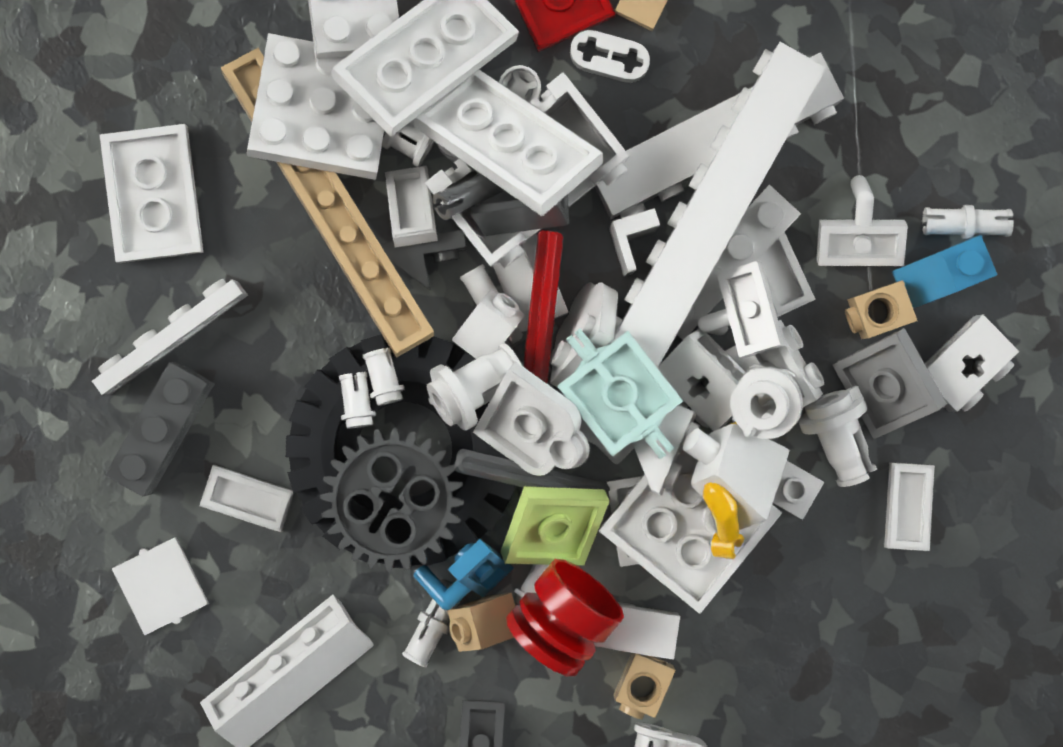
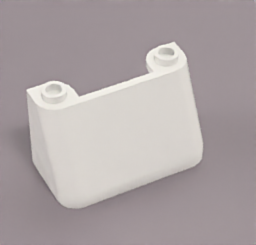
M563 72L546 85L548 90L541 95L542 101L535 97L530 101V104L603 152V164L568 194V207H570L602 180L609 186L628 170L623 163L628 160L629 154ZM458 159L454 162L458 167L454 170L451 167L445 172L441 169L426 181L425 184L435 194L480 173L461 159ZM471 207L452 216L456 224L491 267L500 263L503 268H506L524 253L520 246L541 230L535 229L485 236L471 217Z

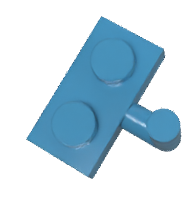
M479 539L475 544L470 543L463 547L455 556V563L448 570L457 581L448 589L428 566H421L415 571L413 576L443 610H450L471 590L484 597L514 567L511 564H505L499 552Z

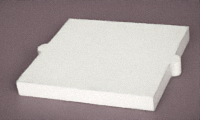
M177 537L150 550L143 548L139 551L138 556L112 568L144 635L171 622L178 624L182 621L183 616L209 604Z

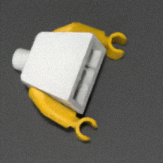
M736 422L711 432L709 435L700 429H695L687 436L683 444V450L698 460L691 479L692 487L703 497L716 520L717 532L714 534L711 542L712 554L715 557L732 560L736 556L734 547H740L744 542V537L739 534V530L768 519L790 451L770 439H760L754 436L746 437Z

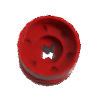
M554 559L534 583L536 593L527 592L519 601L520 605H516L507 615L506 621L514 638L537 661L564 676H576L585 665V660H589L595 653L594 642L604 643L622 622L624 614L615 597L592 575L564 559Z

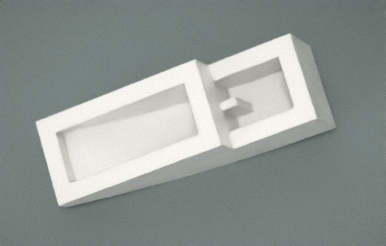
M618 602L623 610L624 619L604 643L594 642V645L597 647L674 659L680 615L677 612L636 607L634 604Z

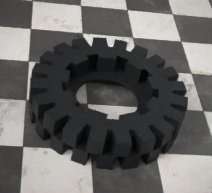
M382 334L363 339L352 347H345L329 358L330 361L321 370L317 369L304 386L306 390L301 399L296 400L289 421H292L290 435H286L285 457H289L291 471L287 473L292 491L298 494L303 504L300 508L311 525L316 524L324 532L322 537L336 548H338L344 535L342 532L330 535L327 532L336 524L335 518H324L321 515L326 510L332 508V502L320 499V495L333 492V486L323 481L324 476H337L339 473L330 463L333 459L343 462L348 460L342 450L344 446L347 445L356 452L358 451L357 437L360 436L363 427L347 429L346 421L341 420V415L345 414L339 376L352 373L354 390L356 391L354 375L358 372H367L371 411L377 412L391 405L377 406L376 399H371L370 394L374 391L366 361L363 358V355L368 352L390 348ZM435 336L397 358L391 350L399 385H404L405 390L401 391L403 399L394 403L408 402L419 404L430 409L440 417L451 437L452 458L450 465L455 464L457 453L461 449L510 460L473 433L477 425L466 431L457 424L449 426L441 418L434 405L428 401L430 397L427 391V384L432 382L430 370L438 365H444L454 372L474 361L475 358L454 343ZM490 401L475 410L477 424ZM454 470L448 476L449 481H461L463 486L452 491V496L463 499L464 504L452 507L451 512L458 515L461 521L460 523L446 524V527L454 535L452 540L440 536L437 538L442 552L438 554L429 547L425 549L427 554L425 566L446 561L447 558L457 554L470 543L475 544L487 531H490L503 515L516 486L459 473ZM433 487L423 494L412 496L416 503L427 505L434 500L435 489ZM382 492L381 496L386 499V503L369 528L371 533L378 531L393 507H403L404 503L399 500V496ZM357 494L351 500V510L357 517L367 518L372 515L374 504L370 497L364 494ZM394 518L389 521L387 532L393 540L398 542L405 541L410 538L411 527L405 519ZM350 544L344 549L353 553L355 547ZM364 553L359 560L368 563L369 555ZM415 555L411 556L410 568L415 565H423ZM379 558L377 563L385 564L384 559ZM400 559L395 560L393 568H404Z

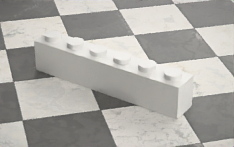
M821 52L810 57V59L823 65L826 69L787 139L799 133L796 125L810 118L815 125L835 115L837 111L834 106L844 99ZM739 94L627 150L629 158L623 164L628 170L609 186L603 180L595 186L610 218L613 219L619 215L621 218L644 212L646 210L644 202L656 196H659L661 202H664L683 192L682 183L693 178L701 163L709 167L716 154V151L711 149L710 146L722 125L730 128L738 113L731 109Z

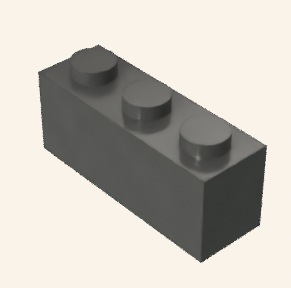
M169 362L105 476L142 497L152 495L215 383L178 362Z

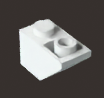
M680 405L666 414L660 426H658L671 445L675 447L668 453L657 439V444L666 454L663 458H658L644 438L632 442L650 489L661 496L665 487L671 490L674 488L682 469V465L676 462L687 436L693 430L700 427V425L694 423L696 418L695 412Z

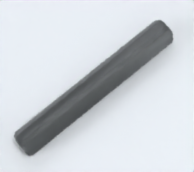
M466 449L458 451L454 464L455 470L459 473L519 487L605 489L607 496L608 491H610L606 482L551 470L545 475L537 476L526 472L512 460Z

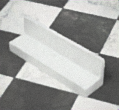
M331 595L203 699L200 704L216 733L235 747H250L371 649L374 644L355 625L342 602L334 595Z

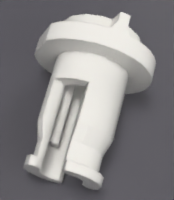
M501 344L499 346L500 349L496 352L481 356L454 372L444 365H438L430 370L432 382L427 384V391L430 397L428 401L434 405L446 424L449 426L457 424L465 431L477 425L475 410L491 401L506 372L513 364L517 362L522 366L514 351L507 344Z
M759 367L750 370L742 376L730 396V408L734 420L743 430V435L746 437L754 436L760 439H773L786 434L794 427L802 413L803 399L800 388L794 380L796 375L793 372L774 367ZM765 394H769L773 399L768 400L761 407L758 397L762 398Z
M854 386L847 390L825 394L818 400L805 406L806 413L798 420L800 428L804 434L818 435L828 462L835 469L838 476L836 480L837 485L847 487L868 480L869 475L866 472H873L877 468L869 459L868 445L858 418L867 411V405L859 387Z

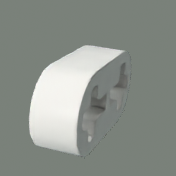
M586 30L575 36L571 43V60L577 68L585 72L633 83L645 76L650 65L648 51L643 45L635 41L598 31ZM588 40L596 42L595 49L608 53V57L593 56L591 62H586L583 60V53L578 51L577 48L578 46H586ZM629 51L637 53L636 60L642 63V67H634L632 73H627L624 71L625 67L622 62L611 60L612 55L625 58Z

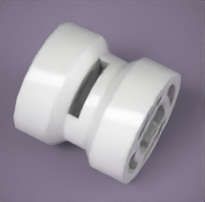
M523 65L513 66L501 75L499 83L528 103L535 97L540 100L541 81L537 73L531 68Z

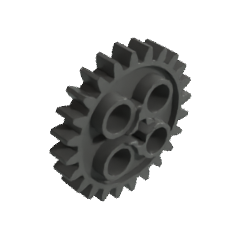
M398 428L392 429L389 440H385L380 429L374 430V443L372 444L364 436H358L357 441L360 450L356 452L351 447L344 446L342 450L348 460L343 462L333 459L330 463L339 473L337 476L331 475L324 476L323 481L333 486V492L320 495V499L332 502V508L321 514L322 517L335 518L336 524L327 531L328 534L342 532L344 538L339 543L338 548L341 550L352 544L355 547L352 560L356 561L365 553L369 555L368 568L371 569L378 562L379 558L384 559L387 572L392 570L397 559H400L405 570H409L411 556L414 555L422 564L427 563L425 549L429 547L438 554L442 552L437 538L440 536L452 540L454 535L446 527V524L460 523L461 521L458 515L451 512L452 507L464 504L463 499L452 496V491L463 486L461 481H449L448 476L455 470L454 465L445 467L441 465L440 462L446 454L445 450L439 451L434 455L429 452L433 441L431 438L427 439L421 446L417 445L416 431H411L404 441L400 439ZM387 456L396 462L398 472L393 480L383 481L376 476L374 465L379 457ZM408 466H414L415 473L399 495V500L404 503L403 507H393L378 531L371 533L369 528L386 503V499L381 496L383 490L388 493L394 490ZM419 480L431 483L435 489L434 500L427 505L416 503L411 496L412 485ZM364 494L372 499L374 510L371 516L360 518L352 512L350 503L355 495ZM394 518L405 519L411 527L410 538L399 542L393 540L387 532L389 521Z

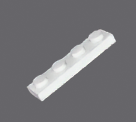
M771 185L766 187L744 213L677 333L682 340L698 325L699 319L707 315L723 298L717 274L758 261L800 216L801 213Z
M224 279L218 280L202 293L206 299L193 308L186 304L168 317L171 324L159 333L152 329L133 342L136 349L123 359L120 354H117L104 362L98 368L101 375L92 380L101 395H111L247 297L248 294L240 283L233 279L228 283Z

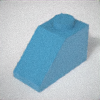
M981 235L891 271L896 282L903 280L913 308L998 275Z

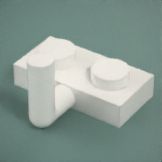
M855 176L850 182L856 198L855 220H819L816 256L818 266H904L908 229L906 221L872 220L873 193L864 176Z
M755 261L718 273L717 277L726 309L702 316L698 321L699 329L706 333L723 335L727 332L728 326L731 325L740 358H747L785 346L762 262Z

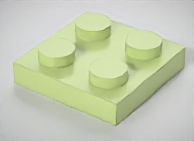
M524 486L501 549L504 563L550 565L554 559H564L575 565H585L610 502L605 489Z

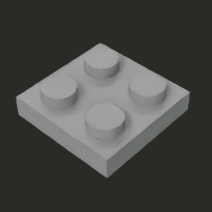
M905 328L840 359L832 365L846 390L854 386L859 387L867 405V411L861 417L873 439L932 414L947 405Z

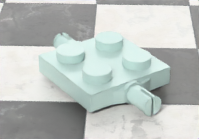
M578 329L574 333L585 347L582 348L573 335H570L566 341L569 342L582 361L576 371L561 382L558 388L567 399L575 404L583 420L612 457L629 443L644 438L658 458H663L666 454L657 444V439L668 453L675 447L671 445L658 426H660L665 415L682 403L683 400L629 331L625 332L610 345L596 349L582 329Z

